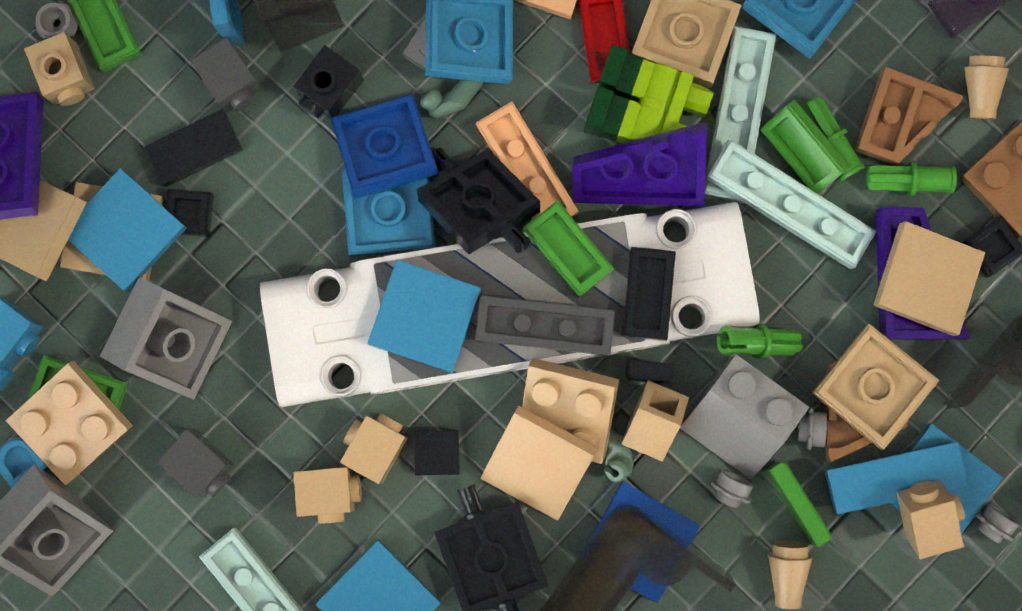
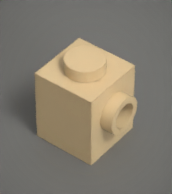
M65 32L24 48L42 96L54 105H73L83 100L85 93L95 89L77 43Z
M648 380L630 417L621 445L663 462L681 426L689 397Z
M382 413L379 414L377 419L367 415L363 422L356 419L344 438L343 443L349 447L340 463L377 484H383L408 437L400 433L403 425Z
M349 467L293 472L297 517L317 515L318 524L345 521L344 513L355 511V502H361L362 500L360 476H352V469Z
M940 480L918 482L909 489L896 492L906 539L919 559L964 547L959 521L965 520L962 503L957 494L950 495Z

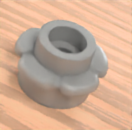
M48 3L37 12L35 26L39 36L43 39H48L63 32L68 36L75 35L78 29V22L69 5L65 3ZM60 20V26L54 27V21Z
M810 407L808 415H804L798 423L797 439L798 442H806L807 450H811L812 447L825 448L827 413L813 412V407Z
M722 469L718 478L711 481V486L717 490L714 497L728 506L738 508L741 502L750 503L752 501L749 495L754 484L735 472Z
M991 503L988 504L983 512L980 513L978 511L976 516L981 523L977 528L983 534L999 544L1004 538L1009 541L1015 539L1013 533L1020 524L1009 514Z

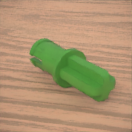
M819 96L803 104L801 108L850 166L848 170L839 176L840 181L842 182L864 169V164L861 163L845 136L848 130L846 128L841 129L824 99Z
M910 161L908 165L872 164L868 166L866 173L867 189L871 191L907 192L908 196H914L916 192H947L953 194L957 183L955 166H917L915 161Z
M758 324L752 328L722 326L719 332L721 334H729V336L717 335V347L723 355L750 354L756 359H764L768 355H794L803 348L801 342L802 335L797 330L769 329L765 324Z

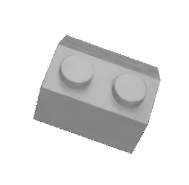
M139 277L100 357L124 371L194 400L232 321Z
M735 354L729 357L685 418L680 429L752 480L785 443L810 407Z
M34 464L0 500V566L53 597L113 530L71 489Z

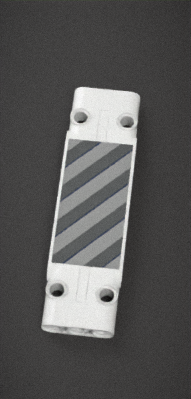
M737 202L684 211L673 209L664 214L647 217V214L641 213L578 223L579 227L614 268V271L580 298L573 292L532 240L525 251L522 248L521 253H516L510 244L501 237L494 239L469 255L459 244L361 260L351 263L348 268L336 270L321 269L312 274L261 282L262 309L279 406L287 407L340 397H351L369 392L370 395L389 393L528 369V365L533 358L559 364L603 356L475 341L480 296L453 374L370 346L367 343L396 259L480 287L482 289L480 295L615 310L610 355L668 345L670 341L693 339L699 336L720 333L719 330L722 326L752 328L760 324V316L739 205ZM668 222L680 223L686 231L685 240L681 242L669 241L664 235L663 226ZM631 247L676 251L667 341L622 337ZM327 280H336L340 285L338 297L330 302L320 300L318 295L320 285ZM693 307L699 311L701 315L699 328L687 329L680 323L679 312L681 308ZM341 365H349L354 372L352 384L345 389H337L332 381L334 370Z

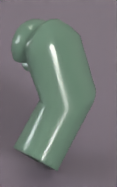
M459 80L455 87L445 95H442L437 88H431L420 99V105L428 111L427 115L432 118L439 119L463 110L484 82Z
M611 427L607 452L604 458V473L609 480L621 482L633 470L632 449L621 445L624 435Z

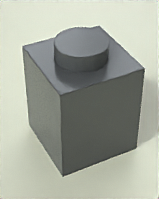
M227 37L190 60L216 101L226 113L232 109L239 111L249 106L256 99L257 96L255 94L262 90Z
M186 429L157 461L164 470L195 498L205 497L208 493L212 497L217 495L231 479L227 472L234 465L196 429Z

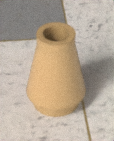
M970 56L969 66L964 67L970 107L969 118L996 119L997 108L1009 68H1005V57Z
M775 541L772 544V552L768 553L775 594V606L778 608L799 609L802 607V596L813 558L812 555L808 554L809 545L806 543Z

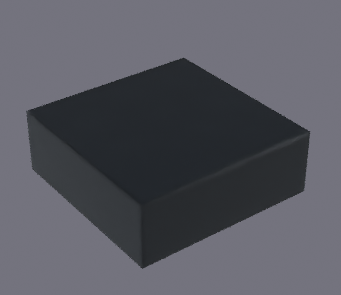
M168 189L166 209L187 227L181 235L210 237L214 194L211 192Z
M1001 216L962 242L965 245L985 252L980 269L986 278L994 275L1022 255L1021 243Z
M629 359L626 364L625 378H628V381L647 382L649 380L658 384H667L673 379L674 364Z
M459 430L414 431L415 476L460 475Z

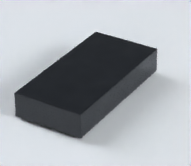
M223 109L144 146L162 185L165 187L243 150Z
M638 247L630 248L622 337L657 341L668 340L676 251Z

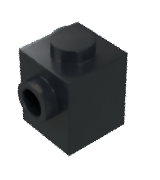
M324 45L293 87L301 97L298 104L308 113L318 119L322 114L332 118L338 116L364 79L358 68Z

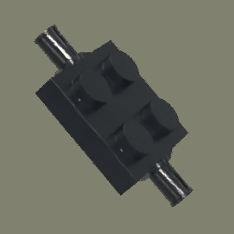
M436 148L437 153L433 150L432 154L440 173L434 180L417 189L418 201L468 255L500 237L504 238L516 253H521L522 248L525 251L529 247L531 240L517 226L541 212L540 200L489 149L471 159L454 162L442 148Z
M475 484L467 487L472 504L469 501L465 488L457 490L466 516L456 524L434 533L462 611H483L485 609L520 611L517 602L527 594L549 585L519 502L517 501L498 509H483Z

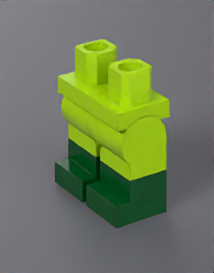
M612 44L585 123L584 132L624 144L688 127L679 123L682 111L705 117L714 92L701 85L692 83L693 74L684 71L680 72L669 66L653 63L628 54L629 50Z

